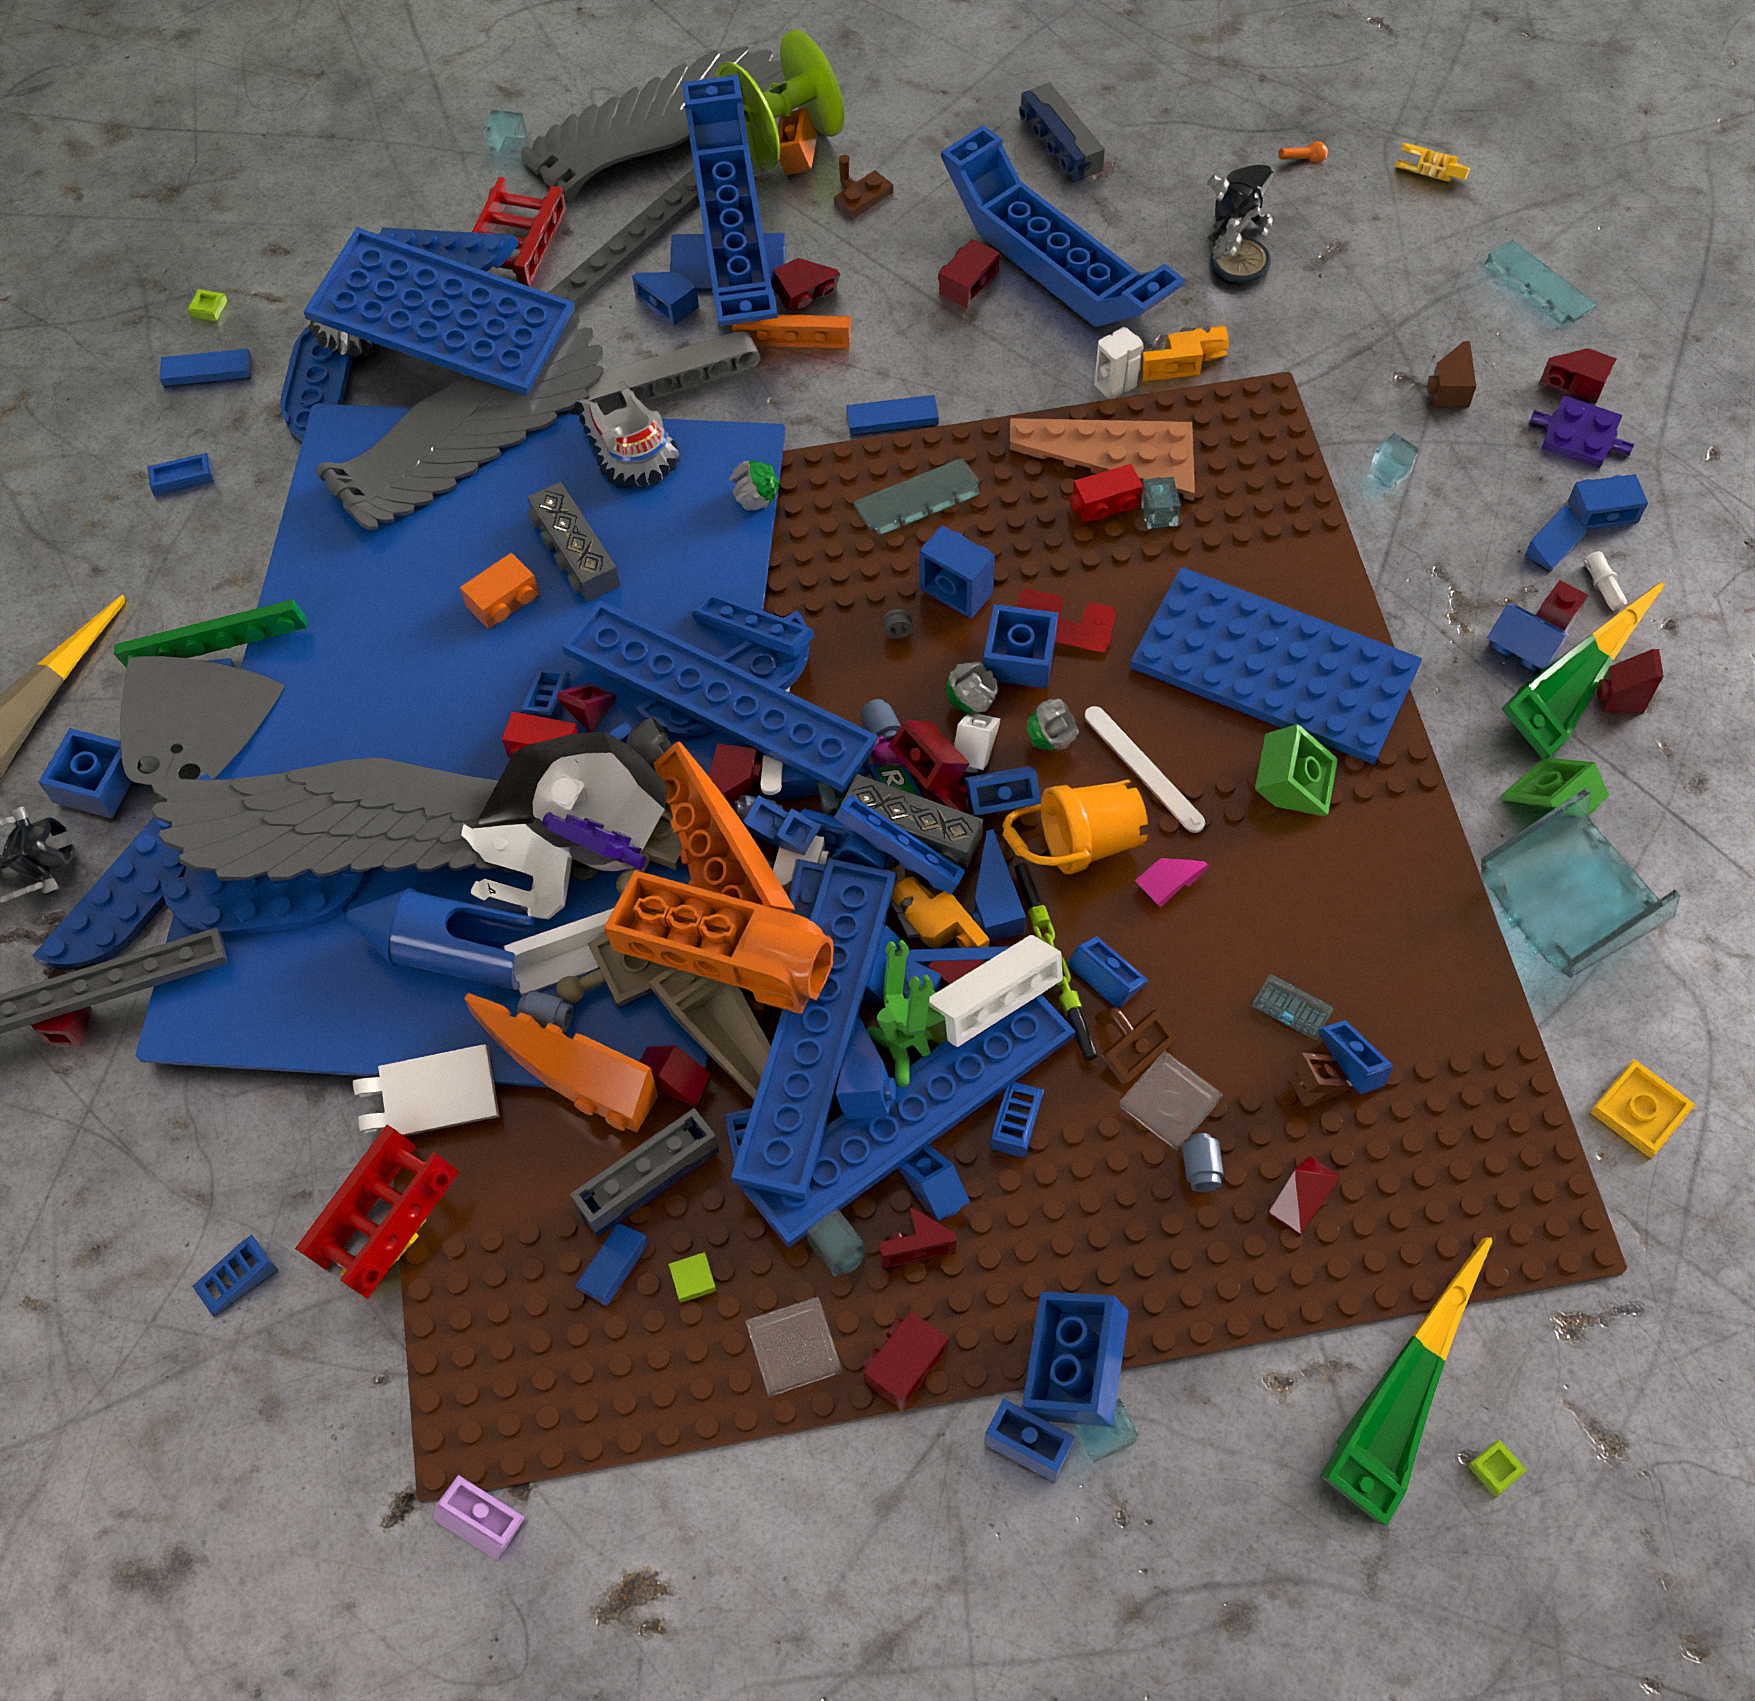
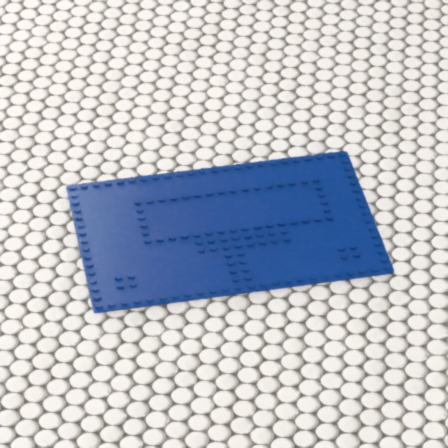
M338 404L313 405L257 608L293 599L308 618V625L306 629L247 643L241 669L273 679L285 685V687L250 740L213 780L272 775L333 762L380 757L426 768L499 781L511 758L507 756L502 742L504 731L511 713H519L537 669L569 671L570 677L567 689L590 683L617 695L615 702L595 732L604 731L609 733L624 722L633 729L642 721L636 715L635 707L652 697L565 655L562 645L599 600L717 658L747 641L741 637L694 621L692 612L710 593L762 611L764 610L778 491L776 492L775 499L766 508L748 511L743 508L740 502H737L732 492L736 484L734 481H730L729 478L733 474V470L740 463L756 460L757 462L772 465L775 475L780 481L786 434L785 426L776 423L662 419L663 428L677 444L680 461L677 462L676 470L669 472L668 477L662 478L659 484L654 486L648 484L644 488L637 486L631 490L627 486L618 488L614 482L609 483L605 475H601V466L597 465V456L594 455L593 447L589 444L587 434L584 433V426L579 421L580 415L557 414L558 421L545 429L527 432L526 440L523 443L500 448L501 455L498 458L479 464L478 471L475 474L457 479V488L449 492L433 495L434 502L432 504L414 507V513L406 516H394V522H378L376 530H368L360 526L346 512L343 507L344 502L338 501L327 488V481H322L315 473L316 468L323 462L344 463L363 454L380 441L412 408ZM560 481L617 567L620 587L586 602L580 591L577 593L573 591L567 578L569 575L567 570L561 571L553 555L555 551L553 548H546L540 536L541 529L532 526L526 512L530 510L527 496ZM512 553L534 574L539 595L529 604L523 605L511 613L504 621L488 629L466 607L460 587ZM542 684L547 686H556V684ZM562 705L558 720L576 723L578 734L589 733ZM720 731L696 737L673 735L667 737L672 745L676 742L682 743L708 777L717 744L747 746ZM650 861L644 872L687 885L691 879L687 865L682 862L678 869L674 870ZM578 862L580 868H581V865H583L584 868L589 867V866L586 865V864H583V863H581V862ZM448 864L432 872H418L415 865L394 872L385 871L381 866L370 869L367 882L359 895L355 894L342 907L343 912L332 919L305 928L222 938L228 963L154 986L136 1050V1057L143 1063L380 1077L378 1066L486 1044L489 1048L494 1084L548 1087L519 1065L491 1038L473 1017L464 999L467 993L505 1006L510 1011V1016L515 1017L517 1015L518 1003L522 997L519 989L513 990L400 964L392 966L346 919L347 912L350 909L408 888H413L416 892L528 916V913L519 905L492 897L482 900L471 894V889L476 881L480 882L483 879H487L525 891H531L534 881L533 876L526 875L521 871L506 873L501 867L479 871L475 868V865L459 871H451ZM186 867L184 877L216 873V871L196 870ZM630 869L618 871L600 870L599 874L589 881L577 880L570 872L565 907L549 920L534 918L536 935L615 908L621 896L616 887L617 878L622 872ZM173 915L166 943L197 933L180 920H177ZM606 982L584 991L582 999L572 1004L573 1016L570 1026L566 1032H562L568 1038L573 1039L575 1034L578 1033L638 1062L648 1046L676 1045L706 1069L708 1053L671 1017L668 1009L654 992L618 1008ZM556 985L538 991L539 993L557 997Z

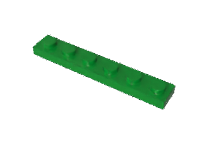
M292 599L114 644V655L126 668L129 657L163 656L191 658L306 629L308 618Z

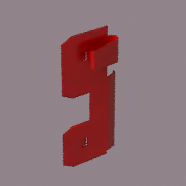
M1027 588L1019 595L1017 604L1019 608L1058 613L1056 643L1102 653L1106 652L1107 644H1110L1116 619L1114 607L1090 602L1084 609L1082 623L1060 619L1063 608V601L1060 595Z

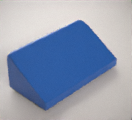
M1564 505L1530 541L1525 555L1549 571H1552L1586 535L1587 530L1571 509Z
M887 925L883 926L863 995L864 1001L884 1006L883 990L887 961L885 948L890 941H893L897 946L895 951L897 952L900 949L898 942L901 940Z
M1098 936L1078 946L1068 962V966L1118 1009L1124 1006L1148 982L1140 972Z
M617 1224L575 1288L607 1307L648 1246L647 1236L639 1231Z

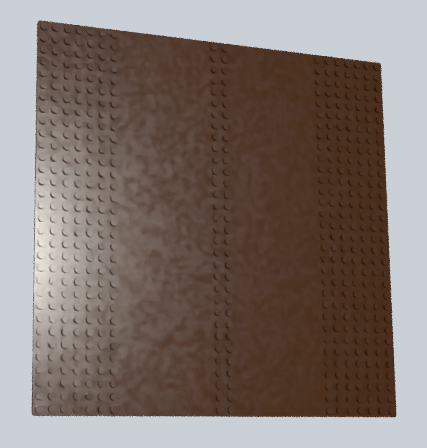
M1290 372L783 451L763 611L782 618L798 611L804 619L806 626L812 628L814 638L809 642V658L805 669L796 682L790 686L789 693L863 729L865 727L861 721L862 708L872 700L881 699L892 707L900 725L904 720L931 721L954 746L958 724L967 713L959 711L948 704L949 697L945 690L950 672L956 668L957 664L967 662H982L983 664L994 604L1017 607L1019 595L1025 588L1060 595L1063 601L1060 619L1082 623L1084 609L1090 602L1114 607L1116 619L1110 644H1107L1105 653L1055 642L1047 688L997 681L998 692L995 695V700L986 711L977 713L1000 718L989 762L984 770L978 769V772L965 771L957 785L965 788V777L1030 766L1036 770L1041 800L1044 790L1049 787L1068 785L1073 789L1130 780L1131 783L1126 786L1127 789L1135 787L1138 789L1146 810L1148 825L1139 827V836L1148 834L1145 844L1091 862L1085 870L1077 873L1064 874L1057 865H1039L1027 861L1022 856H1017L1003 837L1004 830L1002 825L1005 817L1017 808L975 815V817L983 819V837L968 868H962L965 870V873L952 893L969 915L971 912H974L975 895L986 833L989 830H994L1023 907L1026 922L1025 933L989 942V947L1013 946L1029 935L1036 937L1028 915L1029 908L1014 870L1017 864L1026 863L1041 904L1046 907L1055 932L1054 946L1057 950L1061 951V956L1066 961L1071 975V980L1068 984L1071 991H1077L1082 1006L1081 1012L1098 1057L1091 1061H1084L1075 1036L1015 1081L1016 1083L1044 1090L1026 1158L990 1149L991 1136L1006 1088L929 1144L954 1165L970 1200L955 1215L942 1218L939 1221L924 1209L897 1168L789 1248L745 1193L740 1192L739 1184L732 1183L731 1175L735 1164L725 1114L752 1108L754 1099L709 1054L706 1070L712 1074V1077L697 1106L694 1107L668 1095L658 1094L659 1097L637 1133L628 1128H625L624 1131L618 1130L608 1124L605 1117L595 1112L593 1115L583 1113L574 1106L573 1101L552 1088L494 1084L500 1117L404 1136L417 1146L412 1153L415 1157L426 1162L432 1152H434L459 1171L458 1175L427 1216L426 1221L416 1232L419 1237L399 1258L416 1494L420 1502L432 1503L439 1501L458 1475L484 1492L1025 1389L1040 1291L1114 1295L1129 1311L1121 1370L1429 1312L1485 1237H1492V1244L1467 1304L1618 1276L1626 1271V1261L1411 689H1409L1375 765L1322 744L1338 760L1328 815L1320 816L1275 807L1255 790L1265 734L1283 728L1130 668V661L1181 567L1394 647L1293 375ZM1010 418L1192 422L1195 481L1194 501L1184 499V494L1170 490L1166 494L1156 491V486L1142 483L1144 487L1140 507H1136L1131 511L1116 513L1101 520L1083 523L1079 513H1074L1072 510L1069 496L1073 494L1074 480L1088 477L1095 473L1090 472L1091 468L1077 464L1075 468L1066 466L1063 460L1048 457L1041 459L1010 450ZM1174 495H1175V496L1177 497V499H1178V505H1177L1178 514H1177V511L1175 510L1176 507H1175V503H1174V499H1173V496H1174ZM941 526L951 531L959 532L965 539L978 546L987 548L995 555L993 594L972 619L920 590L919 550ZM894 609L909 611L913 624L912 633L900 639L887 637L885 625L883 624V617L887 612ZM1061 699L1075 719L1079 734L1066 749L1056 751L1041 750L1032 745L1031 737L1026 730L1027 721L1033 711L1043 701ZM1097 706L1103 709L1204 817L1205 825L1202 831L1198 833L1189 832L1086 722L1085 712L1089 707ZM757 750L758 762L763 763V753ZM870 754L869 757H868V758H869V764L875 762V761L872 759L871 754ZM908 769V771H909L911 777L913 778V780H914V782H915V776H914V775L911 773V771ZM869 773V775H867L866 777L869 778V779H872V777H871V775H870V773ZM755 782L753 795L751 796L758 797L759 795L765 798L761 790V782ZM850 787L846 788L844 793L839 791L775 802L782 805L783 810L789 812L792 808L801 813L806 808L834 817ZM967 800L966 813L969 814V815L974 816V815L969 811L968 800ZM1041 810L1022 815L1013 821L1011 827L1016 830L1031 853L1052 857L1045 840ZM750 833L764 857L773 862V870L779 847ZM829 851V852H830V858H831L832 855L834 854V852ZM1161 858L1205 861L1210 867L1189 887L1184 885L1161 908L1135 881ZM896 860L895 867L899 865V860ZM905 869V878L915 877L933 895L937 896L943 892L934 888L926 878L917 872ZM889 905L884 925H887L903 940L909 950L932 949L919 937H907ZM1047 927L1039 929L1043 938L1045 933L1050 934ZM1096 936L1148 980L1147 984L1124 1006L1119 1008L1130 1023L1134 1026L1150 1011L1158 1010L1178 1037L1174 1043L1130 1082L1124 1084L1120 1082L1100 1056L1122 1035L1113 1023L1099 1025L1095 1020L1097 1012L1116 1007L1068 966V962L1076 948ZM954 938L953 940H951L950 942H948L947 944L938 949L960 947L958 946L956 939ZM1054 985L1043 992L1042 995L1072 1027L1069 1017L1065 1015L1059 1000V996L1063 994L1059 985ZM1271 985L1286 994L1291 993L1308 1002V1006L1327 1015V1019L1322 1027L1346 1020L1393 1065L1386 1084L1363 1094H1360L1354 1088L1351 1091L1311 1107H1304L1289 1080V1077L1296 1072L1291 1060L1301 1053L1332 1054L1319 1034H1314L1299 1025L1294 1027L1276 1017L1277 1013L1258 1004L1257 1001L1266 986ZM741 990V992H742V994H743V996H744V998H745V993H746V991ZM863 998L858 1013L866 1029L869 1026L879 1027L877 1015L885 1006L866 1002ZM771 1005L768 1008L766 1025L759 1024L770 1045H772L782 1012L781 1008ZM873 1042L884 1063L888 1077L894 1078L895 1061L886 1048ZM927 1042L930 1051L936 1048V1046ZM911 1045L909 1050H907L910 1066L923 1057L914 1045ZM1013 1093L1012 1098L1030 1103L1034 1099L1033 1097ZM836 1095L827 1125L843 1114ZM1012 1105L1009 1107L1010 1110L1028 1115L1030 1112L1028 1109ZM695 1108L716 1135L719 1152L618 1223L646 1235L649 1244L606 1307L576 1289L575 1286L615 1226L596 1238L576 1210L570 1194ZM1006 1117L1007 1122L1022 1126L1026 1125L1024 1121ZM1007 1129L1002 1131V1133L1020 1138L1023 1135L1022 1133ZM1199 1133L1211 1135V1138L1217 1139L1220 1144L1224 1177L1221 1179L1220 1188L1208 1192L1192 1190L1191 1183L1186 1180L1182 1145L1189 1140L1191 1135ZM1310 1156L1339 1175L1340 1179L1299 1236L1269 1216L1268 1212L1294 1170ZM402 1167L394 1177V1189L403 1194L416 1175ZM909 1207L915 1208L955 1233L957 1240L956 1253L885 1269L882 1267L879 1242H883L888 1236L897 1233H906L907 1236L913 1235L909 1218ZM844 1221L848 1223L849 1227L852 1229V1231L855 1233L858 1239H856L846 1229V1224L844 1223ZM705 1252L716 1292L680 1303L669 1264ZM912 1311L949 1338L948 1350L901 1411L865 1383L864 1371L866 1369L863 1367V1364L875 1348L881 1350L889 1340L886 1335L892 1324L899 1317L904 1320L909 1312Z

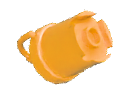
M1123 780L1115 783L1073 789L1068 785L1046 788L1041 797V804L1013 810L1005 817L1002 827L1004 830L1003 837L1017 856H1022L1027 861L1039 865H1057L1064 874H1074L1085 870L1091 862L1144 845L1148 834L1139 836V827L1148 825L1145 806L1136 787L1127 789L1126 786L1131 781ZM1041 810L1045 840L1052 857L1031 853L1016 830L1011 827L1013 821L1022 815Z

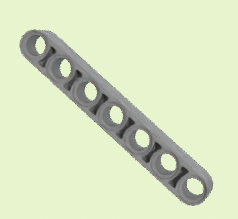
M737 331L603 372L598 383L587 390L589 392L588 401L596 402L603 415L627 406L618 382L625 381L630 391L634 392L642 403L751 370L758 365L761 357L750 334L746 331ZM575 408L565 411L569 415H580Z

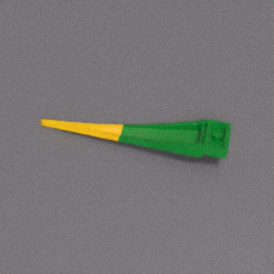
M1663 582L1656 584L1529 680L1501 708L1542 759L1550 757L1570 737L1595 692L1599 680L1604 677L1609 666L1639 621L1663 589Z
M1485 1237L1481 1240L1336 1440L1338 1446L1320 1475L1321 1478L1378 1524L1388 1525L1407 1492L1431 1403L1459 1322L1492 1244V1237Z

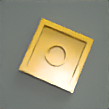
M1633 1059L1589 1113L1652 1159L1696 1104L1637 1060Z

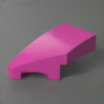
M1161 858L1135 881L1161 908L1184 885L1189 887L1210 867L1205 861Z

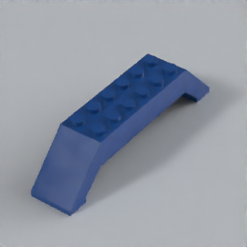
M731 75L681 82L718 326L778 318L752 170L739 76Z
M980 126L941 151L942 161L977 233L1094 327L1142 315L1185 285V279L1165 263L1154 271L1139 273L1021 182L1002 145L1003 139L986 126Z

